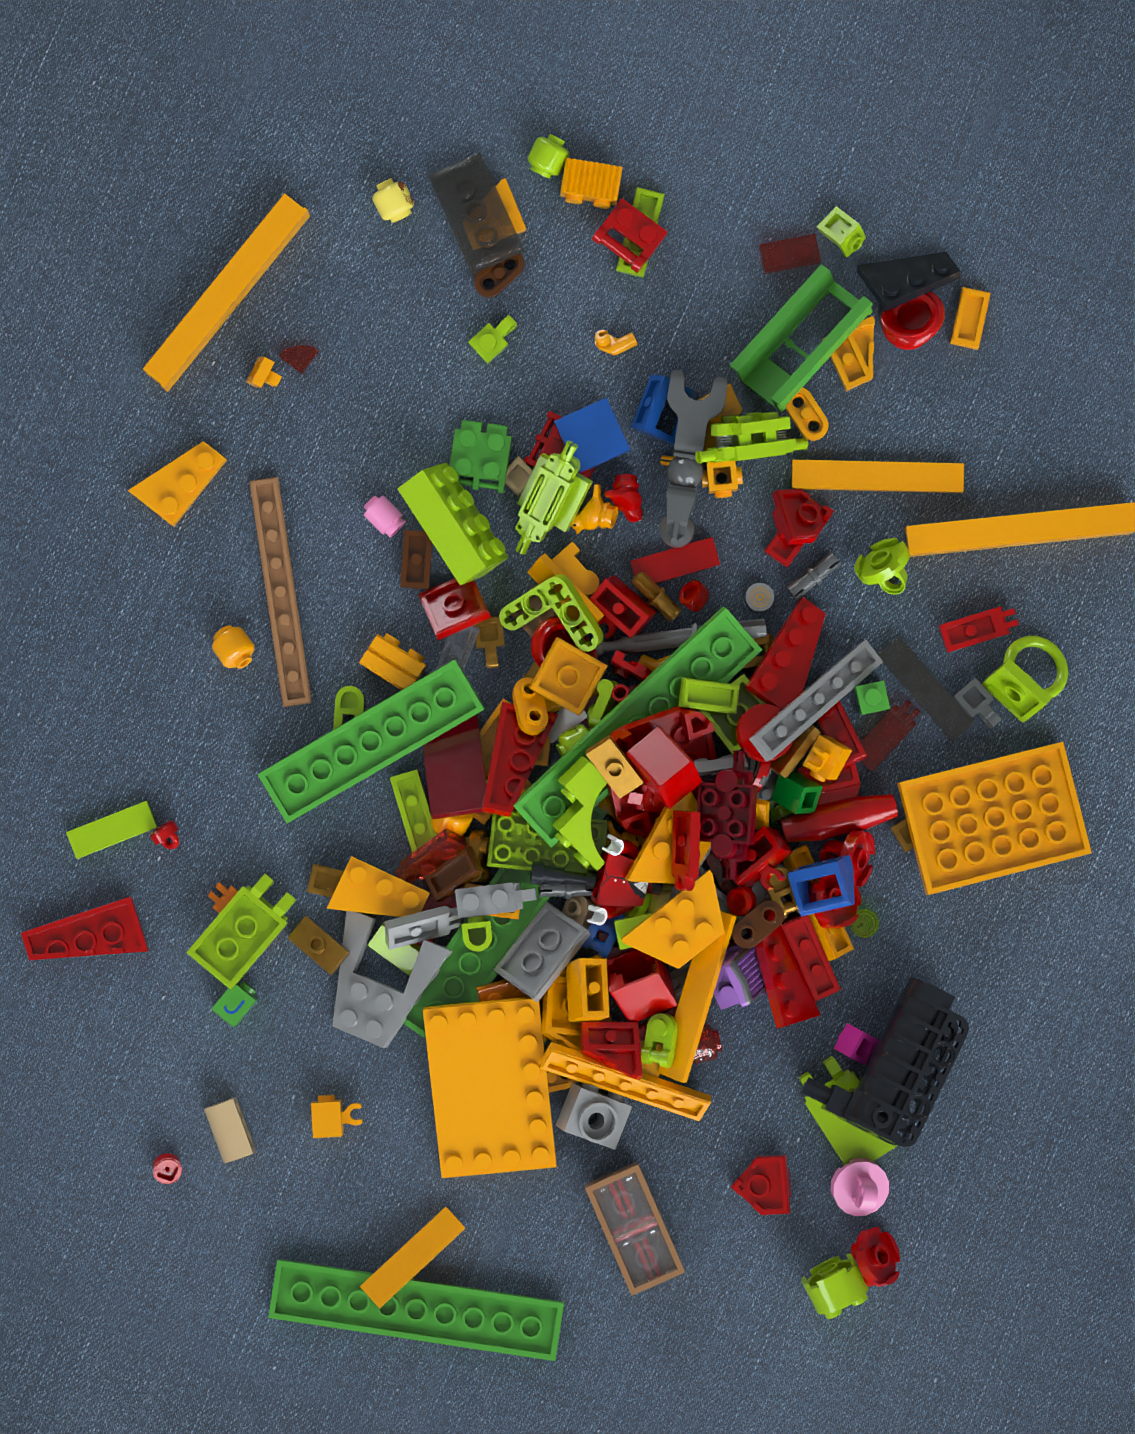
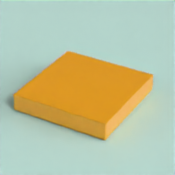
M556 637L529 689L580 716L608 665Z

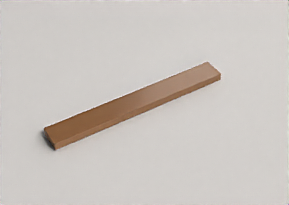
M273 477L249 481L283 707L312 703L279 478Z

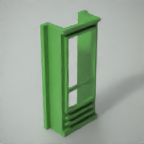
M821 264L730 364V367L736 372L742 383L782 413L791 399L868 314L871 315L873 312L871 306L873 304L864 296L860 300L837 284L830 270ZM830 293L851 310L819 346L808 355L797 347L792 339L787 338L823 298ZM783 343H785L787 348H792L806 359L791 376L769 359Z

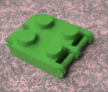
M462 420L461 429H455L450 466L454 468L458 476L474 479L473 481L458 479L460 484L473 486L472 489L479 490V487L498 490V493L504 494L513 439L512 436H507L508 426L488 423L487 431L483 433L482 422ZM480 480L499 481V484L480 482Z

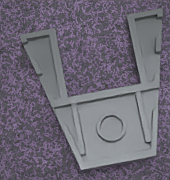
M346 911L342 946L350 954L342 962L339 969L333 1027L379 1047L387 1048L408 1018L407 1015L413 1006L419 1002L423 996L422 993L441 970L440 967L446 958L450 957L453 950L429 940H423L405 991H399L357 973L376 918L361 912Z

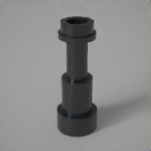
M533 861L530 884L542 885L544 882L562 885L563 882L585 885L587 890L588 888L594 889L596 872L591 871V869H587V873L565 871L564 867L545 865V862Z

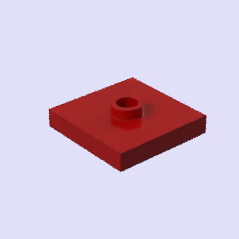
M456 578L418 594L438 641L491 618L474 580L460 585Z

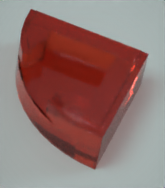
M300 345L285 349L280 353L279 357L300 374H303L319 351L311 346Z

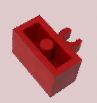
M616 575L606 578L589 598L605 615L598 622V625L600 627L602 623H606L609 626V631L604 636L607 639L616 633L617 626L632 638L640 634L657 614L650 605Z
M764 826L754 834V845H748L747 860L737 863V880H734L737 885L750 888L761 879L763 887L772 891L774 889L770 883L772 875H776L780 881L785 880L784 873L774 867L793 853V851L776 829ZM721 861L722 865L725 867L726 861Z

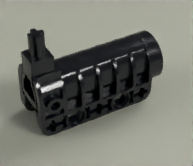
M909 977L857 1088H850L849 1091L837 1085H832L829 1088L808 1077L801 1093L822 1103L821 1109L888 1144L901 1147L912 1146L919 1138L969 1031L966 1019L949 1010L955 997L927 982ZM958 1027L962 1029L961 1033H958ZM936 1048H938L940 1051V1057L938 1060H936L934 1056ZM912 1100L915 1103V1110L913 1111V1113H911L909 1110V1105Z

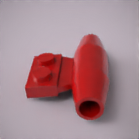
M856 763L843 768L836 780L826 779L824 782L809 775L810 769L802 767L798 768L797 772L823 786L816 809L813 813L794 814L780 820L785 842L818 841L850 834L851 831L856 829L862 831L898 817V811L893 794L858 796L860 779Z

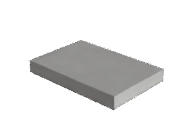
M546 902L493 970L534 1001L538 1002L591 933L556 907Z

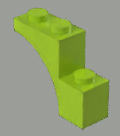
M582 756L557 780L564 787L560 792L572 805L552 826L558 831L555 837L566 848L571 845L577 851L574 857L585 868L591 865L598 871L605 864V861L597 852L592 839L591 815L595 801L607 782L597 768Z

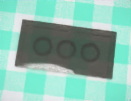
M480 152L428 175L472 275L524 252V248Z

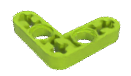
M557 574L545 580L505 606L499 614V620L504 628L516 630L553 608L580 650L592 651L601 645L603 641L601 628L571 580L563 574ZM561 584L563 589L555 593L553 588ZM531 595H537L541 599L542 607L540 610H536L530 605L529 599ZM570 596L571 600L562 605L560 601ZM569 605L578 608L580 612L578 620L569 618L567 614ZM523 608L525 613L517 617L516 620L511 621L509 616ZM585 621L586 625L577 630L576 626ZM592 633L594 638L586 642L583 637L586 634Z

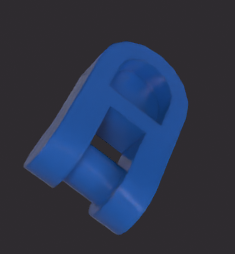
M625 914L607 919L602 925L592 923L588 930L591 935L581 947L587 950L590 947L599 952V956L607 959L617 939L614 920L625 918ZM598 930L608 935L605 942L595 938Z

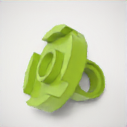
M897 538L881 540L870 546L872 552L865 558L862 554L858 557L854 564V572L863 584H879L888 594H900L905 590L908 579L904 567L910 558V551L903 541L899 542ZM895 576L901 580V583L892 584L888 580Z

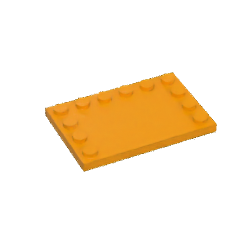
M1064 742L897 783L925 895L1092 853Z
M530 997L423 1007L441 1177L450 1178L557 1167L547 1071L540 1069V1060L545 1054L543 1034H541L540 1001L536 1002Z

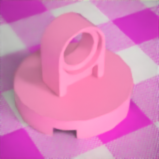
M853 1158L849 1160L850 1163L842 1168L839 1167L835 1171L831 1180V1194L836 1204L845 1213L853 1216H866L877 1211L884 1204L889 1193V1181L886 1173L875 1161L867 1158Z

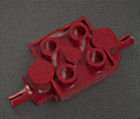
M733 751V767L720 771L716 776L715 783H701L698 786L697 812H700V842H711V850L716 855V858L726 861L724 879L737 880V863L747 860L748 845H754L758 786L752 785L753 772L744 769L745 751Z

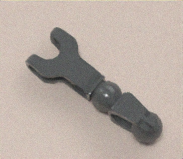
M674 370L671 374L667 401L671 409L678 416V425L673 452L675 458L669 463L667 469V477L671 484L668 485L667 514L661 519L658 528L661 540L667 546L673 548L687 545L693 539L695 533V525L690 517L697 497L698 489L695 488L701 483L704 475L703 466L701 463L696 462L695 454L697 451H704L708 423L724 410L728 384L726 377L719 376L713 381L710 395L705 399L694 400L685 393L684 373L681 370Z

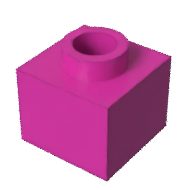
M847 1023L839 1035L834 1049L866 1066L879 1040Z

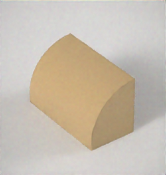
M237 1097L204 1108L223 1163L246 1157L256 1151Z

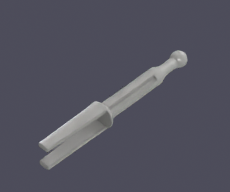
M764 619L738 621L752 638L767 637ZM694 623L691 628L638 634L632 638L625 636L619 640L602 642L596 648L597 656L616 650L633 653L680 647L702 625Z

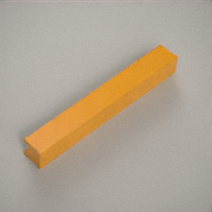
M284 193L144 366L143 370L146 374L159 383L166 392L177 382L307 221L310 214L305 207H301Z
M1135 502L906 526L904 530L910 557L1127 535L1135 532Z

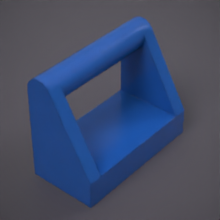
M651 375L630 428L675 445L678 417L671 435L656 429L667 400L670 378ZM685 386V393L688 397L697 400L699 393Z
M850 855L799 866L787 873L801 916L854 905L853 864ZM836 874L842 896L809 903L808 880Z

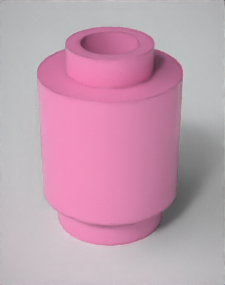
M376 495L373 496L363 507L366 510L363 516L382 535L386 533L390 538L406 523L402 518L403 514L384 495L380 498Z

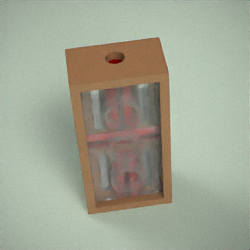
M638 1161L585 1184V1190L632 1296L685 1273L683 1264Z

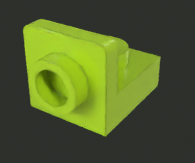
M837 206L817 226L819 232L836 244L846 257L857 251L866 239L861 225Z

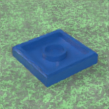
M607 398L554 421L564 446L567 441L574 442L573 444L576 443L578 445L573 456L580 461L579 474L630 451Z

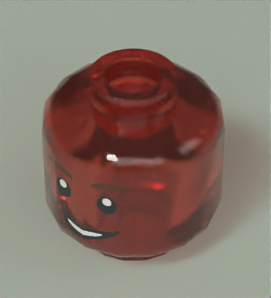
M704 1024L692 1064L714 1061L718 1057V1052H722L718 1029L713 1030L710 1024Z

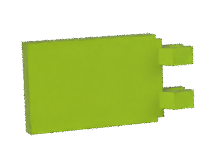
M266 874L260 878L253 888L249 885L246 888L242 886L186 952L230 990L235 987L288 924L286 922L288 918L284 914L296 902V899L288 892L275 907L265 900L262 896L274 883Z
M833 1056L822 1061L833 1078L824 1084L825 1086L831 1088L832 1085H837L847 1091L850 1088H857L859 1080L852 1070L849 1071L847 1069L843 1072ZM808 1071L798 1077L803 1085L808 1077L813 1079ZM808 1096L804 1097L806 1100L803 1102L844 1165L850 1163L849 1160L853 1158H867L875 1161L898 1146L888 1144L846 1123L837 1116L821 1109L822 1103Z

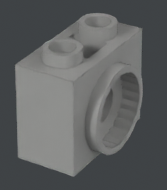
M572 1082L556 1126L564 1132L615 1150L632 1106L624 1102V1096L608 1092L606 1095L598 1092L599 1088L594 1085L585 1083L579 1085ZM597 1112V1120L589 1125L588 1119L590 1115Z

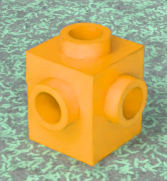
M736 461L706 463V470H703L702 488L708 487V494L715 493V498L732 497V492L738 490V484H743L741 467H736ZM720 473L725 474L727 477V481L723 484L716 481V476Z

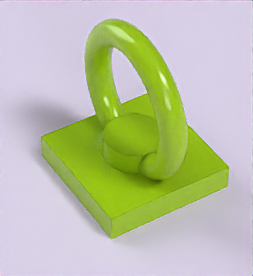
M1034 635L1024 636L1015 640L1008 647L1003 664L982 682V686L1024 723L1063 690L1068 679L1067 661L1062 651L1050 640ZM1037 647L1046 651L1052 657L1056 665L1057 675L1050 687L1046 689L1041 688L1031 676L1015 664L1016 656L1022 649Z

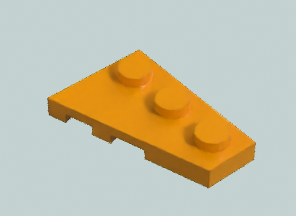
M351 856L327 909L403 917L421 912L430 893Z

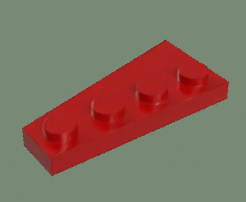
M800 598L748 681L745 689L765 704L777 706L781 710L797 698L804 690L826 613L806 598Z
M502 702L481 811L510 817L514 809L513 806L520 797L558 714L547 712L548 723L545 729L540 734L528 735L518 725L514 704ZM529 715L532 720H539L536 715Z
M132 896L21 933L29 960L150 951Z
M771 909L766 910L764 918L767 921H772L775 918V912ZM780 925L754 946L776 1028L792 1025L821 1015Z

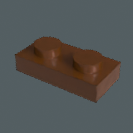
M404 530L401 588L429 590L433 543L425 531Z

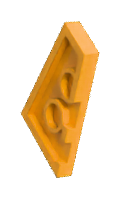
M203 441L128 491L174 527L227 459Z

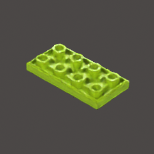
M512 811L510 817L492 814L487 867L531 871L532 862L540 861L545 862V865L564 867L565 871L587 873V869H591V871H595L597 874V870L591 865L585 868L574 857L577 851L571 845L566 848L558 841L551 848L518 811ZM591 819L592 839L597 852L601 856L602 847L606 846L608 820Z

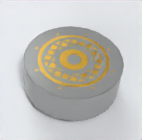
M764 583L751 585L745 594L747 606L755 612H763L769 609L774 602V593L771 587Z

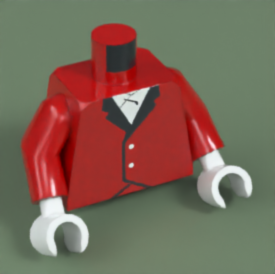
M611 834L607 835V838L611 839V844L608 847H602L601 858L605 861V864L597 871L595 887L591 895V900L600 906H588V910L594 911V916L591 919H587V922L596 925H602L607 919L628 913L635 906H642L646 893L660 895L663 889V883L631 882L625 879L640 850L632 842L619 839Z

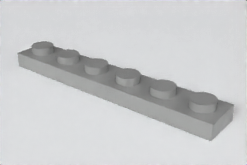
M867 640L860 642L750 737L749 740L766 762L772 760L882 664L883 661Z

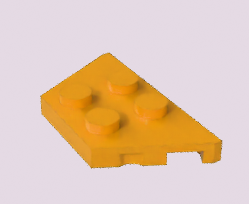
M692 792L670 810L666 806L663 808L626 875V880L631 882L675 884V878L671 874L673 810L697 812V800ZM711 842L699 843V866L710 848Z
M708 869L695 880V887L692 891L682 890L622 937L621 941L678 969L685 965L725 933L712 871Z
M599 954L590 957L595 959H602V957L599 956ZM565 967L543 995L541 1034L556 1044L581 1052L579 1030L581 1022H568Z

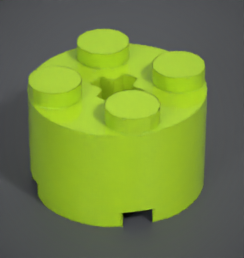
M846 1254L848 1259L840 1260L839 1256L830 1258L809 1270L812 1275L811 1277L806 1279L803 1276L801 1279L816 1312L821 1315L824 1314L826 1319L835 1318L842 1313L843 1308L851 1304L853 1306L860 1305L868 1299L866 1293L869 1286L865 1284L852 1254Z

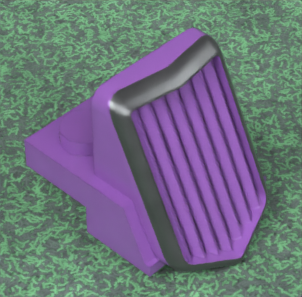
M749 933V934L744 935V936H742V937H743L744 939L748 940V939H750L752 936H751V933ZM734 939L729 941L714 990V996L721 1010L739 1003L742 1007H745L766 993L755 947L742 948L735 943Z

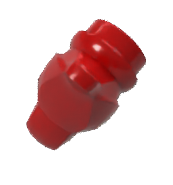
M631 474L615 476L612 486L613 490L604 492L605 497L611 498L614 506H617L618 510L624 513L625 518L629 522L634 523L642 520L644 517L641 508L642 497L638 492L639 483H637V477Z

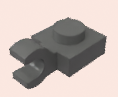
M976 678L952 697L971 719L978 714L982 722L989 729L1002 720L988 705L994 698Z

